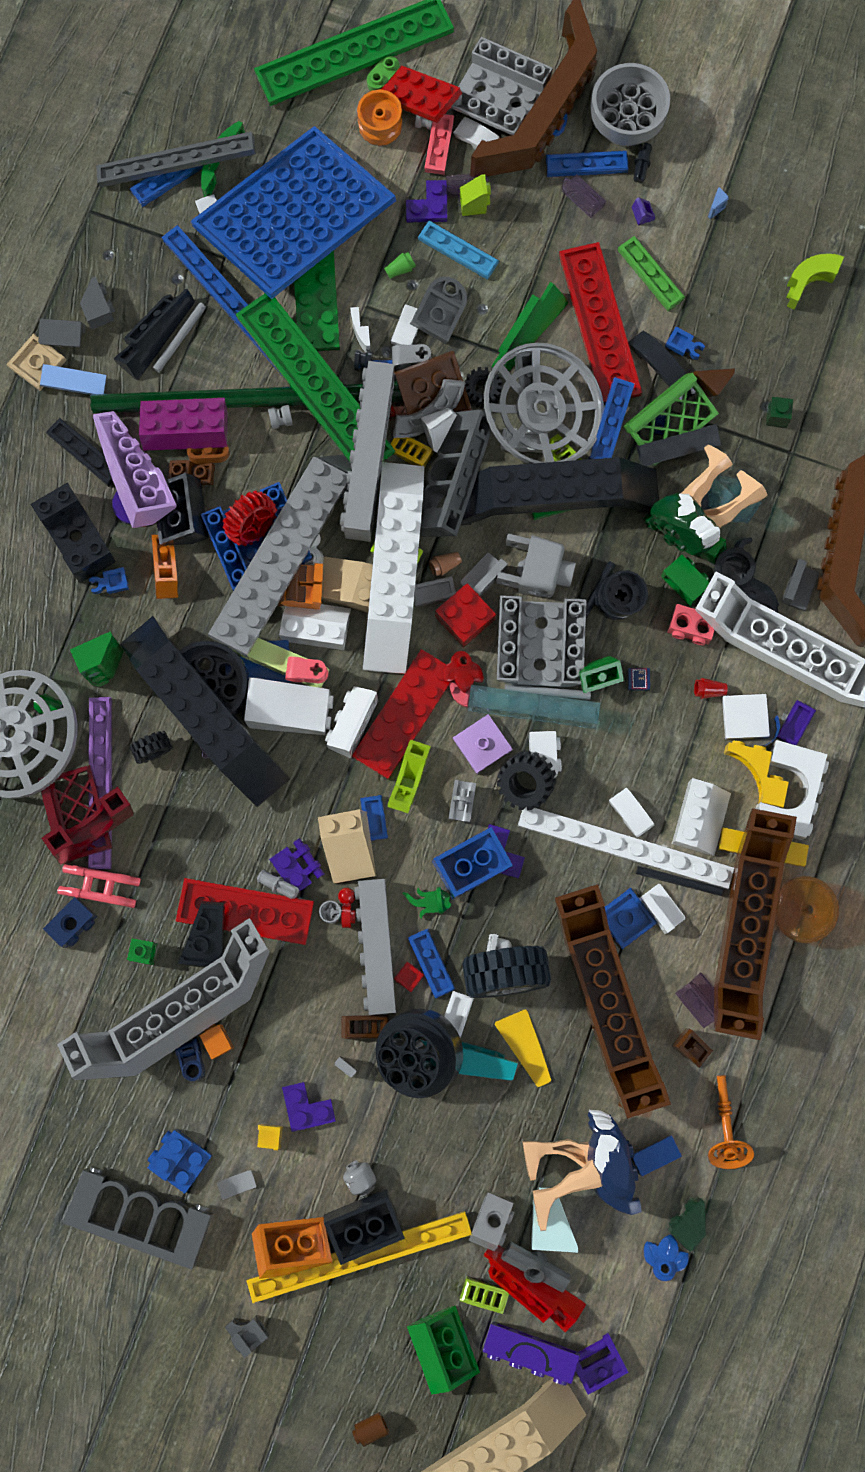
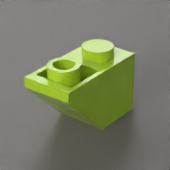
M485 174L460 187L462 216L486 214L487 205H490L491 187L490 182H486Z

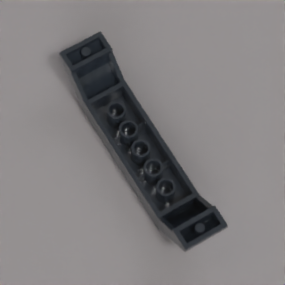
M620 457L491 466L478 472L460 526L471 525L474 522L496 515L619 506L637 510L639 513L649 512L653 505L659 501L657 471L654 468Z
M154 616L149 618L120 643L136 671L218 769L256 807H259L290 780L279 764L259 745L179 650L167 631Z

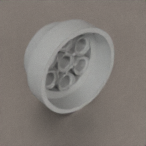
M637 63L616 65L605 71L594 86L590 107L593 123L603 136L616 145L635 146L646 142L656 136L666 122L670 106L669 89L664 79L650 67Z

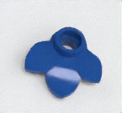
M672 1235L664 1237L658 1246L648 1241L644 1245L645 1261L653 1267V1273L660 1281H670L676 1272L684 1270L688 1264L689 1254L678 1252L677 1241ZM662 1265H666L668 1267V1273H663L661 1271Z

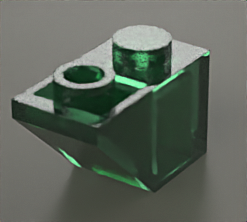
M699 1197L690 1199L684 1206L686 1210L680 1216L678 1214L675 1215L668 1223L670 1227L667 1230L689 1252L706 1236L705 1202Z

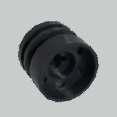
M630 570L618 571L604 579L597 586L595 592V604L599 612L612 620H622L640 611L648 598V589L644 579ZM615 595H617V596L620 595V596H621V599H618V598L616 599V598H615Z

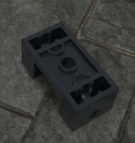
M68 483L31 503L32 508L48 530L63 555L64 561L79 583L116 562ZM80 532L82 533L81 539L77 542L72 541V534Z

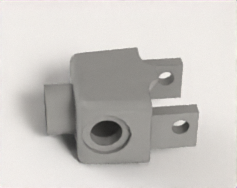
M512 534L507 535L506 546L528 552L526 558L518 564L517 574L519 576L498 572L496 584L518 588V593L546 598L554 595L556 585L570 588L576 563L562 560L565 551L562 544L534 535L531 536V539Z

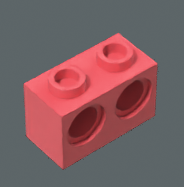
M676 604L667 633L672 634V637L683 640L687 638L693 640L694 644L704 646L711 642L714 629L695 609ZM677 620H684L687 623V627L678 626ZM697 626H705L707 633H700Z

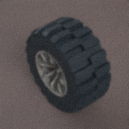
M517 946L490 950L470 955L464 958L462 963L466 993L470 998H491L526 993L546 988L551 983L548 955L543 946Z

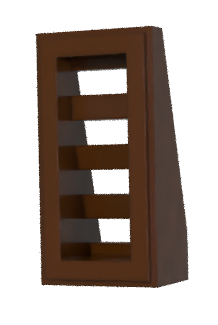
M388 1015L342 1016L341 1037L344 1039L378 1038L380 1033H377V1020H380V1030H382L389 1022ZM350 1020H353V1033H350ZM359 1020H362V1033H359ZM368 1020H371V1033H368Z

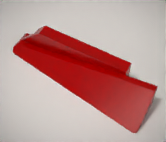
M498 1245L495 1251L487 1249L484 1257L489 1259L490 1268L488 1272L490 1278L541 1322L544 1323L550 1317L566 1333L579 1318L586 1306L585 1302L567 1290H564L562 1293L544 1282L533 1283L528 1281L524 1276V1271L501 1259L502 1253L505 1250L503 1247Z

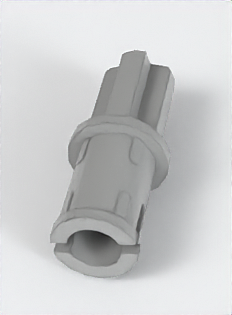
M262 870L257 877L258 883L269 887L274 893L279 892L290 899H295L299 893V889L284 881L283 877L274 876L266 870Z

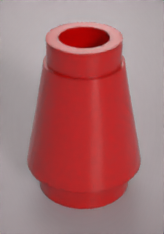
M706 678L695 681L694 695L700 697V699L727 695V683Z

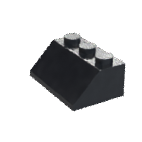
M183 473L165 480L176 503V508L156 522L159 545H190L208 539V531L201 516L202 513H205L201 479L188 473Z
M387 1189L324 1214V1225L340 1265L405 1239Z

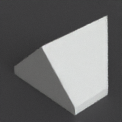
M450 408L421 417L428 444L435 452H438L457 416Z

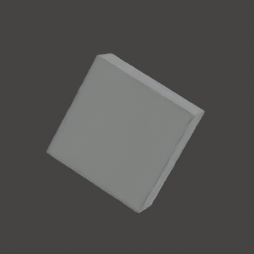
M339 1057L335 1062V1066L350 1078L358 1071L342 1057Z

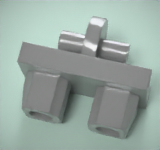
M455 780L448 819L470 822L476 783Z

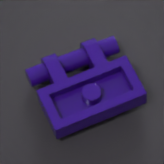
M299 838L293 842L297 848L296 852L292 854L289 848L286 847L269 860L280 876L284 878V881L297 887L299 892L312 884L308 875L314 873L316 878L319 879L324 875V872L320 868L322 866L318 860L315 861L309 852L311 850L309 846L304 844ZM300 857H303L308 864V867L304 870L297 861Z

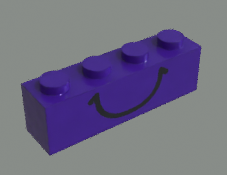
M494 1321L490 1325L483 1352L487 1353V1357L492 1360L500 1361L504 1359L509 1361V1365L514 1368L522 1369V1367L531 1369L532 1374L539 1377L548 1375L554 1378V1382L564 1386L567 1383L572 1384L581 1355L580 1352Z

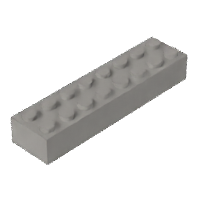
M368 361V367L363 368V388L360 389L359 394L360 409H357L356 414L358 430L354 429L353 433L355 450H351L350 453L352 471L347 473L346 483L348 484L347 490L349 492L344 493L343 500L346 513L342 512L340 520L341 531H344L346 539L371 542L395 382L394 364Z

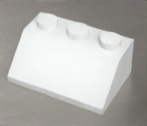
M321 604L320 610L286 606L281 621L280 639L288 640L292 643L345 650L351 608Z
M355 686L352 691L348 690L343 701L346 704L343 711H338L334 720L336 722L334 730H329L325 739L328 742V749L352 758L378 703L377 692Z
M692 778L688 782L672 844L715 856L731 793L714 784Z

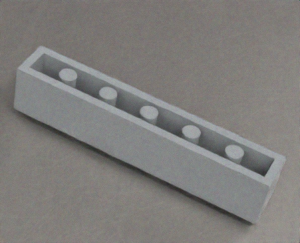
M385 879L358 881V887L354 888L355 899L360 900V909H356L357 922L362 923V931H358L359 944H363L364 953H360L361 966H365L366 975H362L363 989L367 988V997L363 998L364 1011H369V1015L396 1013Z

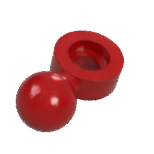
M343 888L338 893V900L342 903V928H351V924L356 923V912L351 910V904L355 900V892L351 888Z

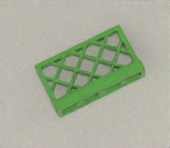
M692 372L682 376L622 427L627 433L631 434L638 445L653 442L654 429L663 430L664 439L667 438L668 431L678 432V434L689 432L683 430L684 418L694 420L693 429L690 430L693 431L702 428L719 413L697 384V378ZM692 387L697 393L696 402L686 400L687 391ZM674 402L682 403L680 415L670 413L671 404ZM686 403L695 405L694 417L684 415ZM700 405L706 406L711 412L706 418L698 417ZM658 415L666 416L664 428L654 427L655 418ZM670 416L680 418L678 430L669 429ZM642 428L650 429L649 441L642 440L637 432Z

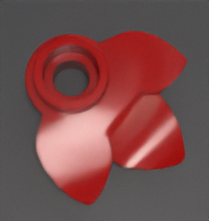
M458 651L453 654L451 663L447 664L443 670L444 681L455 680L463 693L468 692L474 682L482 683L484 680L481 667L472 662L470 655L464 651ZM460 658L464 660L465 664L460 662Z

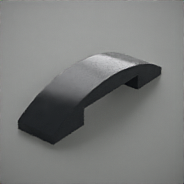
M644 330L628 342L629 347L640 359L644 358L669 387L686 374L675 358ZM693 387L687 391L686 400L696 393Z

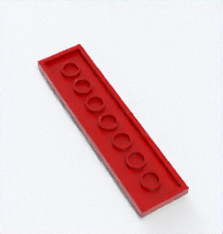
M596 242L559 251V258L591 371L601 390L604 405L606 404L614 377L634 383L630 399L642 396L641 386L600 243Z

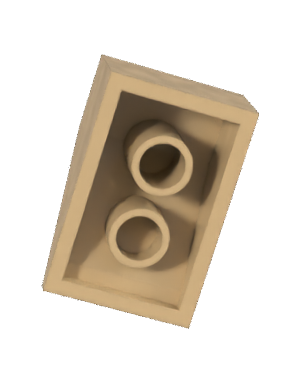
M324 557L321 600L368 613L373 565L359 561Z
M359 809L318 817L321 841L333 883L375 877L376 870L367 812Z

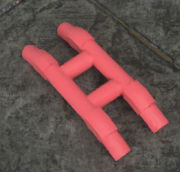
M65 864L63 866V873L85 876L82 889L59 886L58 894L130 908L135 907V899L112 895L115 882L139 886L140 878ZM93 878L106 880L104 893L91 891Z

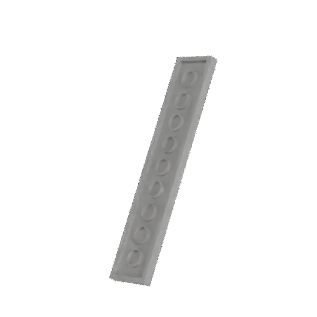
M313 456L208 633L210 638L246 657L248 656L348 485L346 483L347 473Z

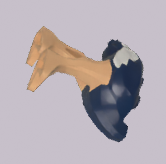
M589 1110L588 1117L590 1120L588 1125L590 1130L593 1131L589 1142H575L571 1139L556 1142L522 1141L530 1181L536 1180L539 1161L545 1154L565 1155L583 1167L580 1170L570 1172L561 1183L553 1188L533 1191L540 1231H546L550 1208L556 1199L582 1190L594 1189L602 1201L617 1211L629 1215L642 1212L639 1198L633 1197L636 1189L635 1181L639 1180L636 1166L634 1167L633 1163H631V1158H634L632 1144H629V1140L625 1139L611 1115L600 1110Z

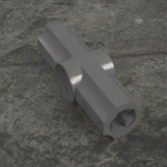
M510 1241L502 1253L501 1259L524 1271L525 1278L530 1282H544L562 1293L570 1282L571 1274L549 1263L548 1257L543 1252H529Z

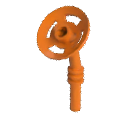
M717 1075L718 1105L720 1106L718 1110L721 1111L719 1115L722 1118L724 1142L716 1144L709 1150L708 1159L712 1165L718 1168L736 1169L752 1161L754 1150L745 1142L733 1140L730 1117L732 1115V1111H730L732 1106H729L731 1101L728 1100L726 1075ZM744 1147L748 1150L746 1155L744 1154ZM715 1150H717V1157L714 1156Z

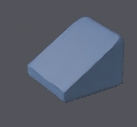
M720 187L717 189L708 215L710 219L725 209L729 197Z

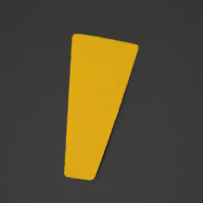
M522 1010L496 1021V1028L535 1085L540 1087L551 1081L550 1074L528 1011Z

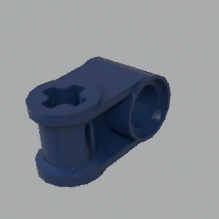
M196 1036L193 1037V1040L187 1041L175 1049L183 1077L193 1082L201 1080L205 1075L202 1051ZM192 1065H196L199 1068V1073L194 1078L189 1075V1068Z

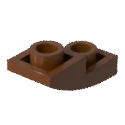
M170 460L168 479L188 473L201 479V485H213L215 465L213 463L195 464L190 460Z

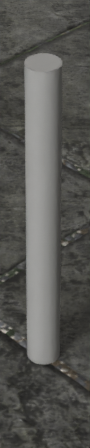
M203 303L198 304L153 366L156 372L160 373L206 309Z
M505 684L504 693L590 700L591 692L583 693L581 690Z

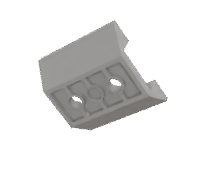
M481 37L472 51V64L458 86L462 91V95L451 108L510 135H514L549 82L553 68ZM479 86L486 88L482 92H477L475 89ZM513 102H520L521 106L514 108L511 104Z
M500 596L497 681L511 685L549 688L581 685L579 672L584 668L586 600L565 599L564 603L522 601L520 596ZM536 620H546L547 627L539 629L535 625ZM542 660L546 665L545 669L541 671L536 670L533 665L534 662Z

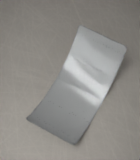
M251 1170L217 1182L222 1200L257 1187Z

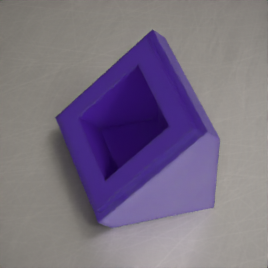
M638 197L631 207L637 224L641 225L654 221L655 215L650 202Z

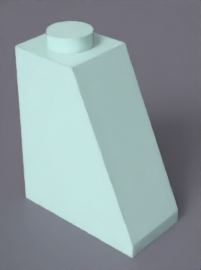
M539 1187V1190L547 1189L549 1187ZM533 1198L532 1250L578 1253V1246L559 1198L554 1201L550 1208L546 1231H540Z

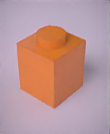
M214 1023L205 1029L204 1033L199 1035L211 1059H215L234 1049L222 1024L216 1026Z

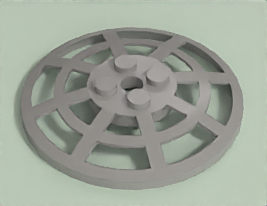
M530 343L512 349L495 364L488 376L484 391V409L493 434L508 452L528 464L559 462L554 461L551 450L561 448L570 441L582 448L569 458L560 461L577 460L585 455L597 440L596 436L604 411L602 393L597 380L590 369L578 357L559 346L547 343ZM531 352L530 366L520 368L512 375L505 368L504 364L510 359ZM540 352L555 355L570 364L569 368L562 374L551 367L540 365ZM576 371L582 375L587 383L593 401L581 403L579 394L570 381V378ZM499 372L506 381L501 390L499 404L489 403L490 387L495 375ZM532 373V384L524 389L516 379L524 374ZM540 373L549 374L558 379V381L553 386L541 382ZM564 386L571 394L574 403L565 404L564 398L560 393ZM510 387L519 395L516 405H506V396ZM537 403L544 405L545 413L538 411ZM595 410L593 429L586 441L576 434L581 425L582 411ZM491 412L501 413L502 420L512 435L508 443L496 428ZM575 412L574 424L570 430L562 422L566 413ZM507 414H517L522 423L517 431L511 425ZM556 429L565 436L559 442L549 444L547 433ZM528 430L539 433L541 444L530 442L523 438ZM520 442L531 449L543 451L545 462L530 459L514 448Z
M14 670L0 674V762L2 757L13 759L16 769L0 770V777L10 778L19 776L24 789L14 791L0 790V797L8 799L25 798L46 789L64 772L71 760L76 745L77 718L71 699L57 682L34 671ZM10 676L35 678L29 689L18 687L5 689L4 678ZM43 683L47 684L57 694L64 708L51 711L45 700L36 694ZM6 695H24L18 706H8ZM32 699L40 706L44 714L33 717L26 710ZM66 717L67 737L63 752L51 747L54 737V720ZM46 723V737L44 743L36 740L38 733L37 725ZM11 727H15L16 731L14 736L9 738V729ZM31 748L39 750L38 755L25 765L22 756L28 753ZM46 755L58 760L54 768L43 779L32 784L28 772L36 768Z

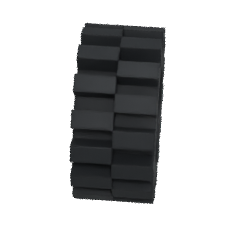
M478 367L477 371L473 369L471 375L468 373L465 380V388L470 404L475 403L477 408L479 405H482V408H484V394L478 393L475 386L480 381H487L491 372L488 371V367H485V370H482L481 367ZM498 373L491 384L489 403L494 402L496 404L498 398L500 399L502 380Z
M165 731L154 732L149 736L146 735L130 745L137 764L153 761L155 758H160L173 749Z

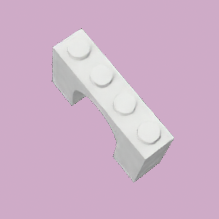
M776 740L771 747L770 765L795 773L803 783L804 797L800 805L794 809H782L761 802L756 805V809L797 817L794 838L803 840L810 836L813 824L810 822L812 815H815L818 809L816 798L817 794L820 795L824 783L821 782L822 774H825L828 769L829 761H826L827 754Z

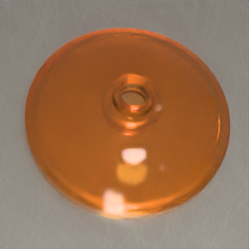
M800 876L787 881L781 886L775 922L785 936L796 942L813 943L824 939L833 931L839 917V903L834 891L827 883L815 877ZM809 906L813 907V913L811 914L807 910Z

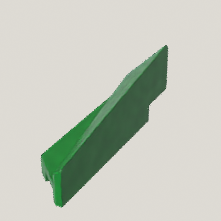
M550 282L541 298L535 295L531 296L499 348L500 353L491 368L512 349L525 344L535 343L568 305L567 298L554 283ZM516 356L504 364L508 371L515 366Z

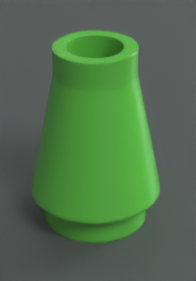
M402 252L384 269L391 279L411 272L416 265L409 252L405 254Z

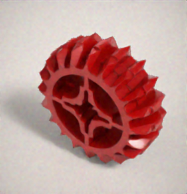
M256 490L252 493L247 492L246 496L241 495L238 501L235 500L234 505L229 506L230 510L225 513L226 518L223 519L224 525L222 527L225 530L224 533L237 545L246 546L247 544L252 545L254 541L258 542L259 538L265 537V533L274 524L273 520L276 518L275 513L277 512L276 504L265 493Z

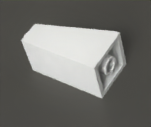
M249 678L244 721L252 729L326 735V730L331 729V717H328L329 708L333 709L334 696H330L329 689Z

